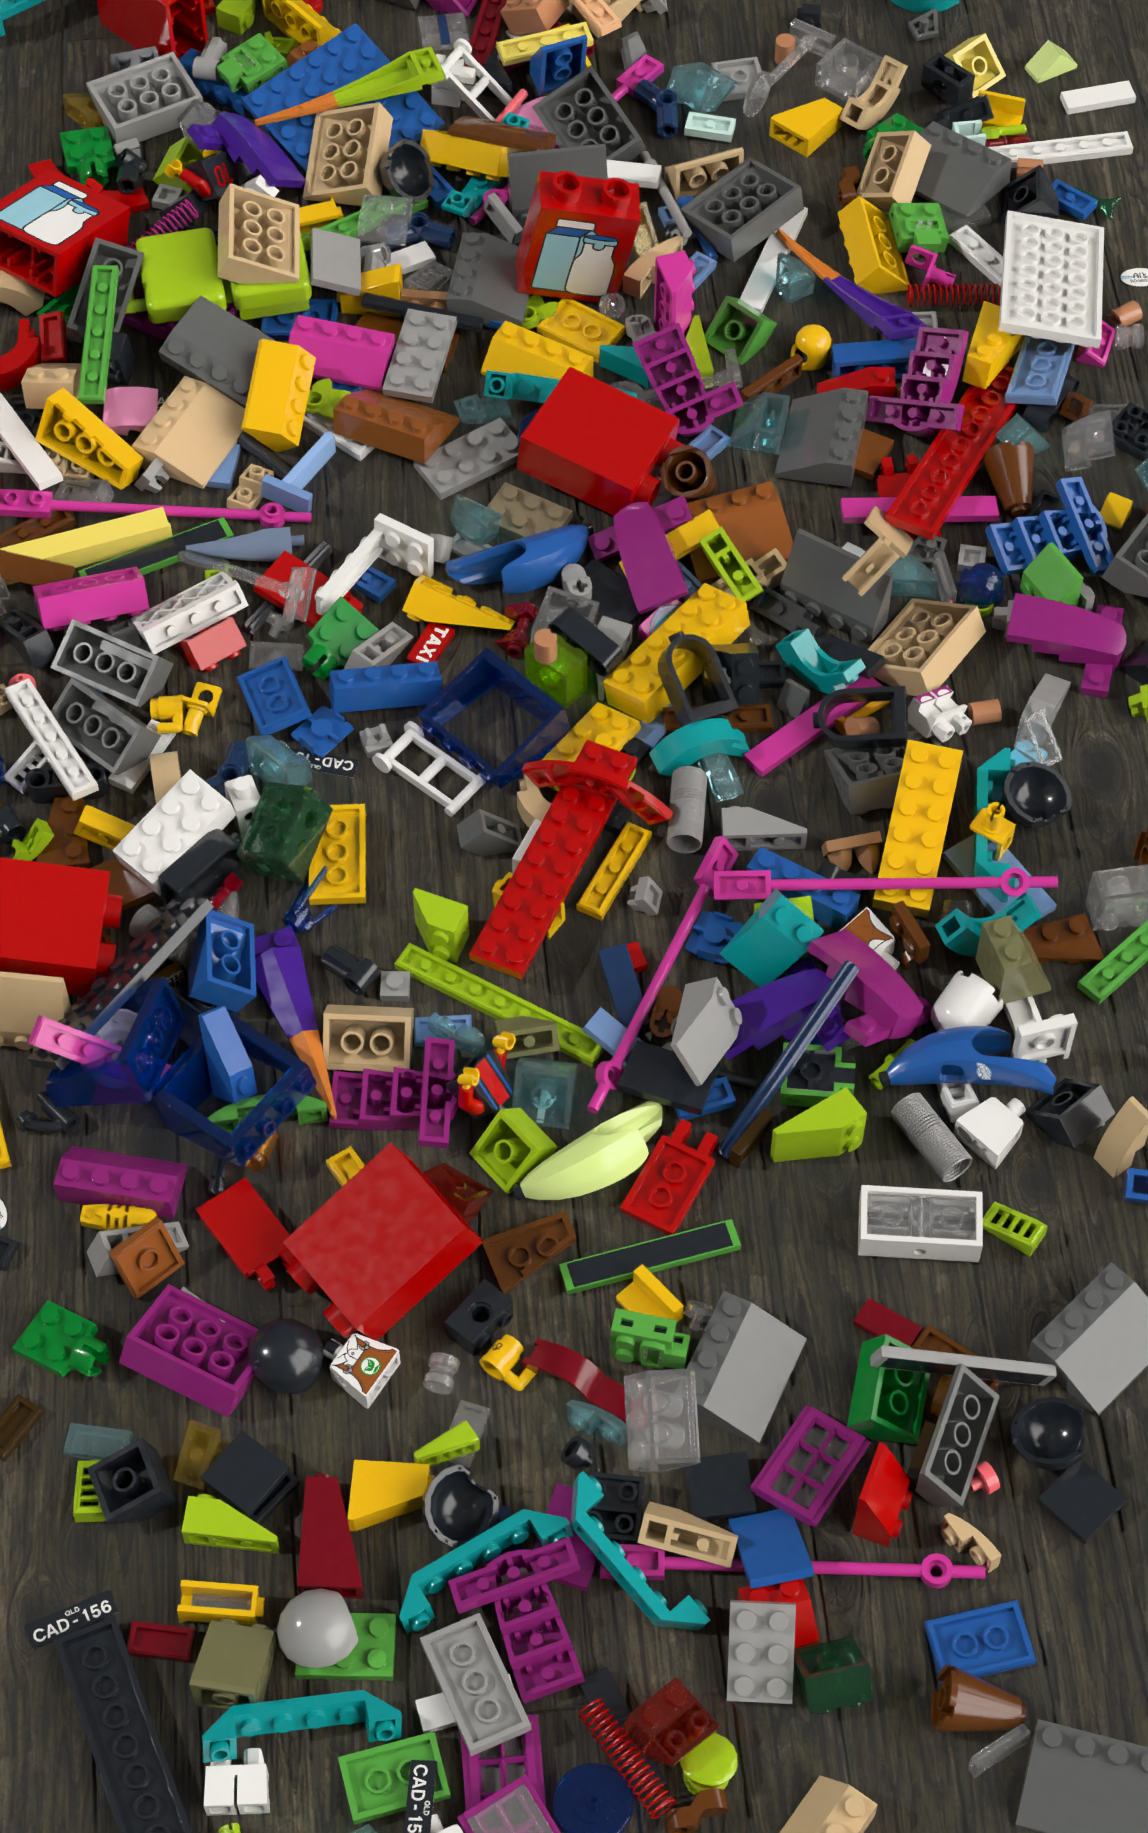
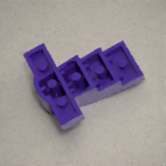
M221 112L211 125L192 124L187 130L199 149L227 150L234 162L245 163L251 174L262 175L269 186L301 188L306 182L299 170L280 147L259 127L241 115Z
M811 955L788 968L786 971L789 976L763 985L732 1001L735 1008H738L741 1012L742 1024L739 1026L736 1040L724 1054L728 1060H731L752 1045L759 1051L781 1035L787 1040L794 1037L831 982V979L825 975L826 973L819 970L816 961ZM841 1000L838 1001L817 1032L819 1041L827 1052L851 1038L843 1032L846 1023L840 1013Z

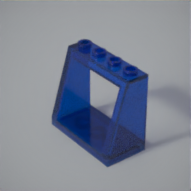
M487 647L419 713L423 724L421 728L429 737L433 738L436 736L446 751L457 753L460 756L459 759L467 768L472 769L474 767L479 771V776L487 784L491 785L493 783L500 789L523 773L521 770L525 763L539 761L571 730L565 709ZM495 686L542 723L496 770L441 726Z
M165 977L145 981L120 1008L128 1009L138 1014L120 1052L80 1066L81 1063L72 1060L62 1071L51 1070L44 1087L55 1107L145 1103L150 1101L187 1020Z
M228 1012L247 1055L285 1073L234 1131L229 1134L196 1111L212 1093L202 1034L147 1093L168 1130L243 1167L287 1116L293 1112L304 1097L312 1091L317 1082L306 1063Z

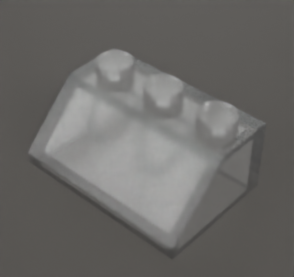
M695 1369L649 1370L624 1376L629 1470L656 1474L701 1463Z

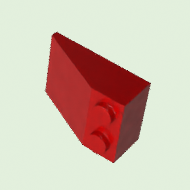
M881 1442L878 1444L858 1500L852 1535L888 1547L892 1537L898 1539L903 1520L898 1518L901 1509L908 1510L913 1493L908 1491L910 1478L886 1444Z

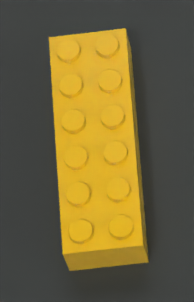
M704 583L603 681L608 704L649 725L662 712L663 707L671 704L658 673V659L663 650L670 644L668 637L683 631L684 634L698 635L706 639L711 645L731 644L750 626L746 602ZM687 649L673 650L672 662L682 688L685 690L702 673V662L696 654Z
M908 740L878 878L937 877L963 755L962 750ZM876 889L872 907L892 911L893 904L904 901L913 916L928 919L934 889Z

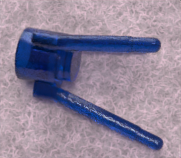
M327 866L321 869L310 886L309 880H306L292 906L282 918L285 926H292L295 933L299 934L303 929L309 932L314 925L339 908L338 904H334L310 920L311 911L304 906L328 871Z

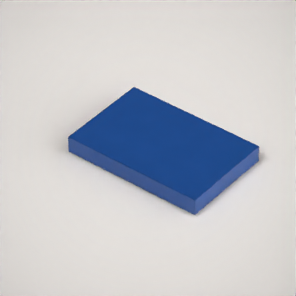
M310 298V308L306 311L262 317L260 331L275 341H289L290 332L298 315L337 322L339 304L337 299Z
M286 655L237 676L262 738L312 717Z
M781 1509L728 1519L731 1533L738 1536L736 1548L751 1589L814 1576L810 1557L796 1521L790 1514Z
M1017 1600L924 1622V1628L938 1674L945 1665H952L980 1678L1035 1665L1037 1662Z

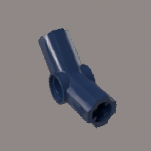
M642 79L634 90V97L656 111L657 134L661 135L663 139H672L674 135L678 134L677 93L670 89L662 90L649 80Z
M423 212L412 213L406 222L381 229L383 242L389 246V249L408 243L415 245L423 241L452 249L457 235L456 228L429 221V217Z
M236 740V742L230 743L224 763L219 767L217 774L204 781L226 798L224 783L246 776L254 753L253 747L243 741Z

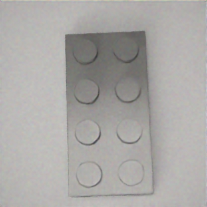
M414 309L407 310L382 388L383 395L433 403L456 329L457 317Z
M498 418L439 447L425 464L414 461V468L439 499L442 500L517 463L520 440L505 422Z
M480 1613L420 1638L422 1648L470 1756L532 1730L530 1721Z

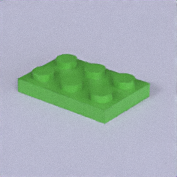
M350 1613L358 1636V1643L350 1654L334 1665L321 1668L304 1667L296 1663V1679L393 1681L396 1614Z
M434 1731L338 1757L354 1825L406 1811L411 1760L437 1761L433 1803L451 1798Z

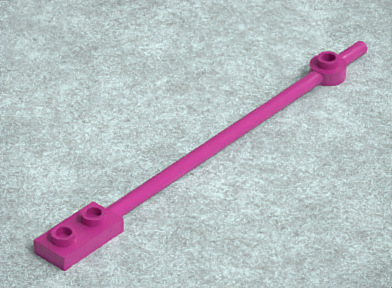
M645 54L616 79V87L618 89L611 95L616 102L627 93L634 97V90L638 82L642 79L653 82L664 72V64ZM555 143L554 149H558L559 146ZM508 184L502 189H490L484 194V205L468 218L471 225L475 226L488 215L484 210L487 197L494 192L507 208Z
M0 489V516L50 518L51 510L136 514L163 507L166 516L218 519L224 517L225 519L258 520L267 529L280 528L285 522L311 523L312 513L285 511L282 505L273 502L263 505L260 510L53 500L52 491Z
M724 836L714 838L694 877V880L700 887L612 1060L601 1062L596 1069L595 1077L598 1087L587 1107V1110L593 1114L598 1113L608 1091L617 1090L619 1080L624 1071L622 1064L707 896L714 897V871H730L739 855Z
M1010 868L1001 877L771 879V870L714 871V900H766L775 888L778 891L1001 888L1006 895L1017 897L1022 895L1028 888L1058 887V876H1028L1020 868ZM1010 878L1018 879L1019 885L1017 888L1010 887L1008 883Z
M619 1544L625 1552L624 1558L632 1567L634 1565L637 1566L644 1573L646 1580L664 1581L665 1570L745 1572L741 1559H733L731 1568L692 1557H665V1550L648 1545ZM938 1553L928 1555L922 1564L811 1561L814 1574L921 1577L927 1586L936 1589L945 1587L951 1578L985 1579V1566L952 1565L946 1556ZM601 1563L600 1579H614ZM936 1569L939 1570L942 1575L940 1577H934L930 1573V1571Z

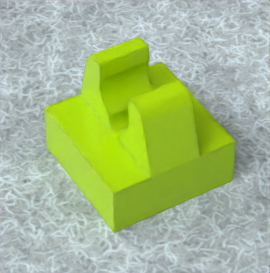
M1148 685L1140 686L1141 693L1128 697L1132 717H1146L1148 723Z

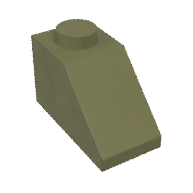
M527 1016L495 1020L497 1035H501L503 1031L515 1035L514 1047L511 1050H507L506 1059L560 1051L556 1021Z

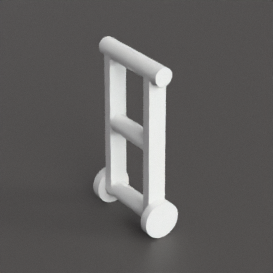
M459 38L454 42L455 50L441 64L445 80L437 82L444 83L446 81L480 118L494 121L495 119L476 100L478 95L488 86L506 106L512 98L471 55L472 47L469 42ZM460 58L464 59V62L470 68H476V75L480 78L470 91L449 71Z
M408 721L404 725L405 733L384 754L376 753L372 757L373 763L384 773H388L391 769L446 807L444 809L445 813L452 817L488 779L483 773L474 774L424 739L422 729L416 723ZM411 741L436 758L420 776H417L395 760ZM445 765L470 782L453 800L428 783Z

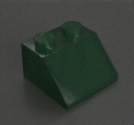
M853 1636L794 1649V1669L803 1701L810 1714H826L836 1708L845 1706L858 1707L864 1704V1702L874 1700L869 1665Z

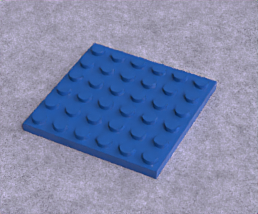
M355 23L242 98V104L255 119L332 92L390 63V61ZM417 91L341 107L347 108L380 102L393 117L388 150L402 139H409L420 145L423 129L441 131L445 125L443 120ZM316 113L261 125L306 176Z

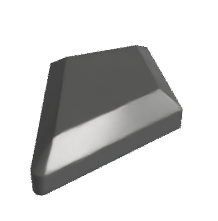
M936 8L908 22V27L916 42L938 37Z
M638 31L619 39L624 69L627 71L648 52Z
M918 536L908 554L904 558H899V563L938 565L947 539L935 536L933 540Z

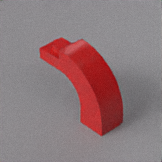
M19 319L18 341L15 347L10 352L0 356V392H5L21 385L27 368L40 364L39 338L36 335V329H31L29 319Z

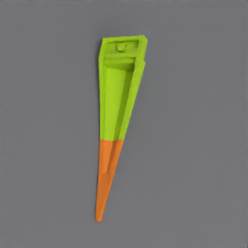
M431 46L409 51L372 73L332 92L297 106L255 120V125L260 126L422 90V85L434 84L437 81L445 80L444 70Z

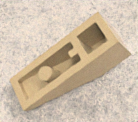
M649 1502L644 1513L637 1543L731 1568L738 1536L680 1509Z

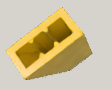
M822 98L773 115L770 119L769 136L808 157L842 127V120L839 118L844 108L826 98Z
M394 264L362 272L359 296L337 291V302L341 303L342 313L364 315L366 312L388 317H401V315L363 307L362 297L367 292L401 300L400 295L403 288L402 265Z
M354 1460L348 1510L350 1531H358L421 1509L422 1495L428 1482L435 1477L431 1476L430 1464Z

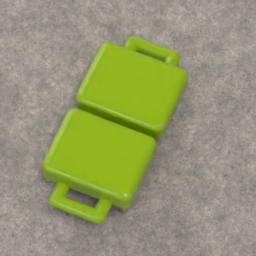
M209 228L139 238L136 242L137 251L144 253L137 277L141 276L145 298L134 300L132 291L125 314L147 311L149 320L155 324L178 321L183 318L200 296H203L224 310L227 309L228 303H234L235 308L239 310L242 320L306 311L310 308L309 299L312 297V285H310V273L305 256V251H310V238L302 239L301 233L299 281L286 283L239 284L217 277L218 246L215 243L214 233Z

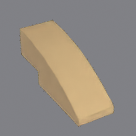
M678 235L656 245L631 264L623 275V292L641 299L650 284H655L656 257L683 251V237Z
M776 548L755 562L752 558L745 562L761 587L765 585L773 589L781 584L787 562ZM722 579L711 585L734 596Z
M1133 1096L1126 1101L1109 1125L1094 1155V1159L1113 1178L1132 1165L1135 1152L1145 1145L1148 1136V1111Z

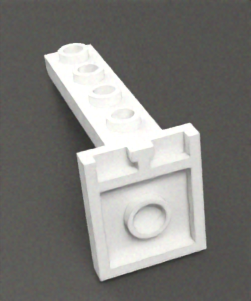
M379 513L374 519L373 531L367 537H363L358 548L353 553L348 554L344 564L338 570L333 571L329 581L324 586L318 588L315 594L316 613L323 616L340 596L344 597L378 557L389 562L391 565L410 572L414 576L423 574L431 578L434 574V538Z
M1033 996L1003 1004L1015 1036L1010 1058L1038 1061L1045 1064L1047 1063L1046 1058L1061 1055L1063 1059L1069 1058L1078 1024L1074 1013L1068 1015L1057 1014L1049 1019L1042 1020Z

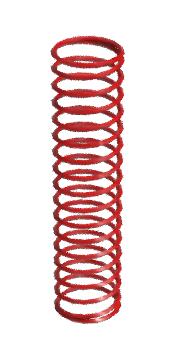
M944 283L942 288L940 284H938L937 287H935V284H932L931 288L929 284H926L925 289L923 284H920L918 290L917 284H914L913 289L912 285L908 284L907 304L908 306H910L911 304V306L913 307L914 291L916 286L917 306H919L920 289L922 286L923 306H925L926 288L928 286L929 306H931V293L932 288L934 286L935 306H937L938 287H940V305L942 306L943 290L945 286L946 306H948L949 289L951 286L952 306H954L955 288L957 286L958 306H960V293L961 288L963 286L964 306H966V292L967 287L969 286V304L970 306H972V290L974 286L976 295L975 305L977 306L978 289L980 286L981 306H983L984 288L986 285L987 302H989L990 288L992 286L993 304H995V291L996 287L998 286V304L1000 306L1001 287L998 283L995 285V287L991 283L988 288V285L985 283L982 289V285L980 283L978 284L977 288L974 283L972 284V287H970L969 283L966 285V287L962 283L959 288L958 284L956 283L953 289V285L950 283L947 289V285Z
M599 1698L592 1701L580 1711L578 1718L584 1719L583 1725H588L587 1731L592 1732L593 1738H597L596 1743L601 1744V1750H606L605 1756L610 1757L611 1763H615L614 1768L620 1769L619 1775H624L623 1781L628 1782L629 1788H633L632 1794L637 1795L638 1801H642V1807H647L646 1813L651 1814L650 1819L662 1816L675 1804V1799L669 1797L660 1803L655 1810L648 1811L650 1806L663 1799L669 1790L663 1791L650 1804L644 1805L645 1800L658 1793L664 1787V1784L658 1785L646 1797L639 1799L641 1793L653 1787L659 1781V1778L651 1780L641 1791L634 1792L636 1787L648 1781L655 1774V1771L649 1772L636 1785L630 1786L632 1780L637 1779L649 1770L650 1765L641 1768L631 1779H625L628 1774L642 1766L646 1759L639 1760L626 1773H621L624 1767L630 1765L641 1756V1752L631 1756L622 1766L616 1767L617 1763L631 1755L637 1746L629 1748L617 1760L612 1761L613 1756L625 1750L632 1743V1740H627L613 1754L608 1755V1750L624 1741L628 1734H622L609 1747L603 1748L604 1743L614 1739L623 1731V1727L617 1728L604 1741L598 1742L599 1738L612 1731L619 1721L612 1722L599 1735L594 1736L595 1731L611 1722L614 1715H609L594 1729L590 1730L591 1724L604 1718L610 1711V1709H604L590 1723H585L587 1718L595 1715L605 1706L603 1699ZM597 1701H601L598 1705H596L593 1709H591L586 1715L581 1716V1714H582L589 1706H591L592 1704H594V1703L597 1702ZM670 1802H672V1804L666 1810H664L657 1816L653 1817L657 1811L661 1810Z

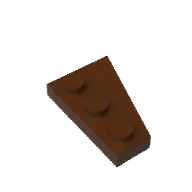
M71 796L54 799L48 819V825L54 837L38 855L36 862L91 868L88 839L74 834L85 808L83 797L73 801Z
M1085 913L1028 927L1023 931L1039 963L1048 964L1050 961H1067V964L1078 965L1079 962H1093L1094 965H1098L1105 958Z
M566 1211L483 1239L481 1246L499 1290L506 1294L576 1242V1234Z

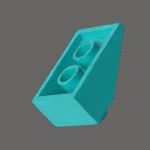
M775 888L719 954L758 987L773 982L807 952L810 941L818 939L824 930Z

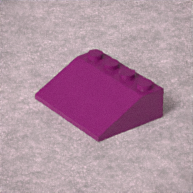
M168 1284L126 1336L119 1363L229 1417L243 1398L256 1375L250 1365L248 1348L252 1336L259 1329Z

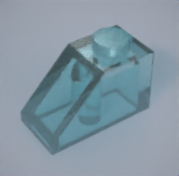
M782 252L779 253L777 256L775 290L788 304L814 293L816 278L813 270L808 268L800 259Z
M1018 413L995 435L1001 443L1011 441L1012 445H1020L1019 441L1029 442L1033 446L1034 454L1051 446Z
M457 494L450 519L459 536L483 546L497 537L503 514Z
M906 555L904 558L899 556L888 569V571L894 573L891 595L936 598L938 577L913 555Z

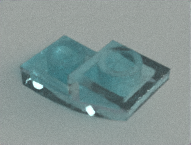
M478 394L453 401L462 423H489L498 418L504 420L511 417V411L505 399L487 397L480 400Z
M711 754L698 760L700 769L707 774V779L709 778L716 802L737 798L744 794L738 775L727 754Z
M436 1012L427 1019L428 1030L438 1038L455 1040V1048L475 1055L486 1052L485 1037L475 1027L470 1029L464 1023L455 1030V1024L448 1017L444 1016L442 1018Z
M570 1400L567 1403V1420L576 1430H583L590 1436L599 1428L598 1431L608 1442L614 1441L620 1447L629 1439V1426L613 1414L581 1401Z

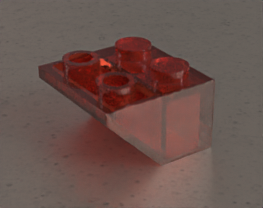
M675 1677L629 1714L623 1725L622 1733L628 1734L627 1739L632 1740V1744L637 1746L636 1749L641 1752L642 1756L673 1767L719 1730L721 1726L680 1680Z

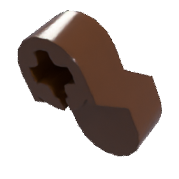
M856 165L841 168V181L837 188V200L841 208L846 207L856 199V192L860 183V172Z
M668 985L659 990L650 1019V1030L659 1039L671 1037L675 1030L683 997L681 991L675 986Z
M717 1788L700 1790L696 1794L691 1806L674 1808L667 1811L665 1816L668 1833H695L703 1818L727 1813L726 1791Z

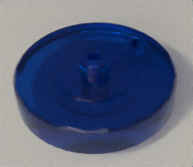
M599 1763L579 1765L567 1772L556 1787L553 1799L555 1820L563 1833H624L630 1824L633 1814L631 1788L628 1787L627 1781H623V1776L619 1775V1772L610 1766Z

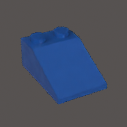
M586 35L540 47L530 58L529 73L539 95L555 91L585 70L588 40Z
M211 910L199 924L188 970L189 997L216 1006L222 1005L234 1012L241 1010L256 997L254 924Z

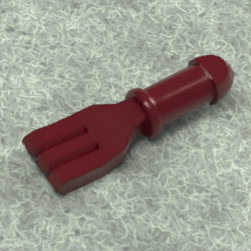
M1027 134L1012 135L1007 139L1005 136L996 139H986L985 146L993 147L1033 141Z
M233 872L222 881L221 887L218 888L214 896L209 898V901L214 906L212 910L218 909L225 899H228L230 895L232 896L244 884Z

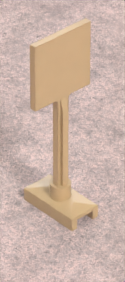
M876 505L870 511L864 524L879 538L842 577L845 582L848 580L859 590L858 594L860 596H863L895 563L899 556L904 558L914 542V539L903 529L890 525L885 521V513Z

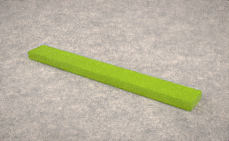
M411 943L406 946L394 963L396 970L410 971V977L496 1020L527 1016L556 1021L560 1052L592 1068L604 1051V1048L584 1033L582 1028Z

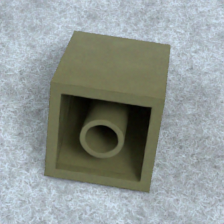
M1011 916L984 922L982 924L976 961L985 981L995 989L992 995L997 1000L1002 999L1003 1004L1051 991L1049 981L1029 940Z
M221 1619L220 1622L211 1620L189 1683L196 1706L227 1711L233 1705L263 1702L277 1644L275 1632L262 1624H253L252 1627L239 1625L237 1621L231 1619Z

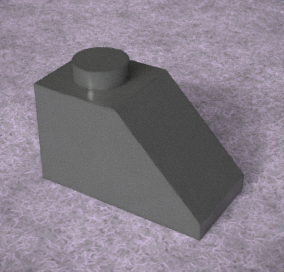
M478 809L457 825L460 847L479 856L517 851L522 842L518 824Z

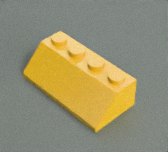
M262 0L264 17L288 37L296 38L298 45L311 39L319 46H322L341 33L324 16H320L309 4L304 3L302 0Z
M429 129L422 130L420 146L429 155V162L432 166L441 167V164L447 165V170L460 172L462 168L466 169V174L480 176V173L486 174V179L500 181V177H508V154L528 152L447 135L448 131Z
M858 196L838 212L839 227L843 232L844 245L850 257L849 263L855 275L854 282L873 294L907 291L908 284L910 283L902 255L898 253L888 215L861 196Z
M505 320L491 340L481 374L486 376L487 370L561 379L568 368L572 367L593 377V357Z
M266 339L259 340L241 429L276 453L299 446L316 357L299 345Z

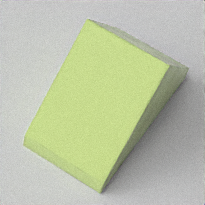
M1047 40L1026 64L1025 70L1038 84L1076 69L1078 64L1064 49Z

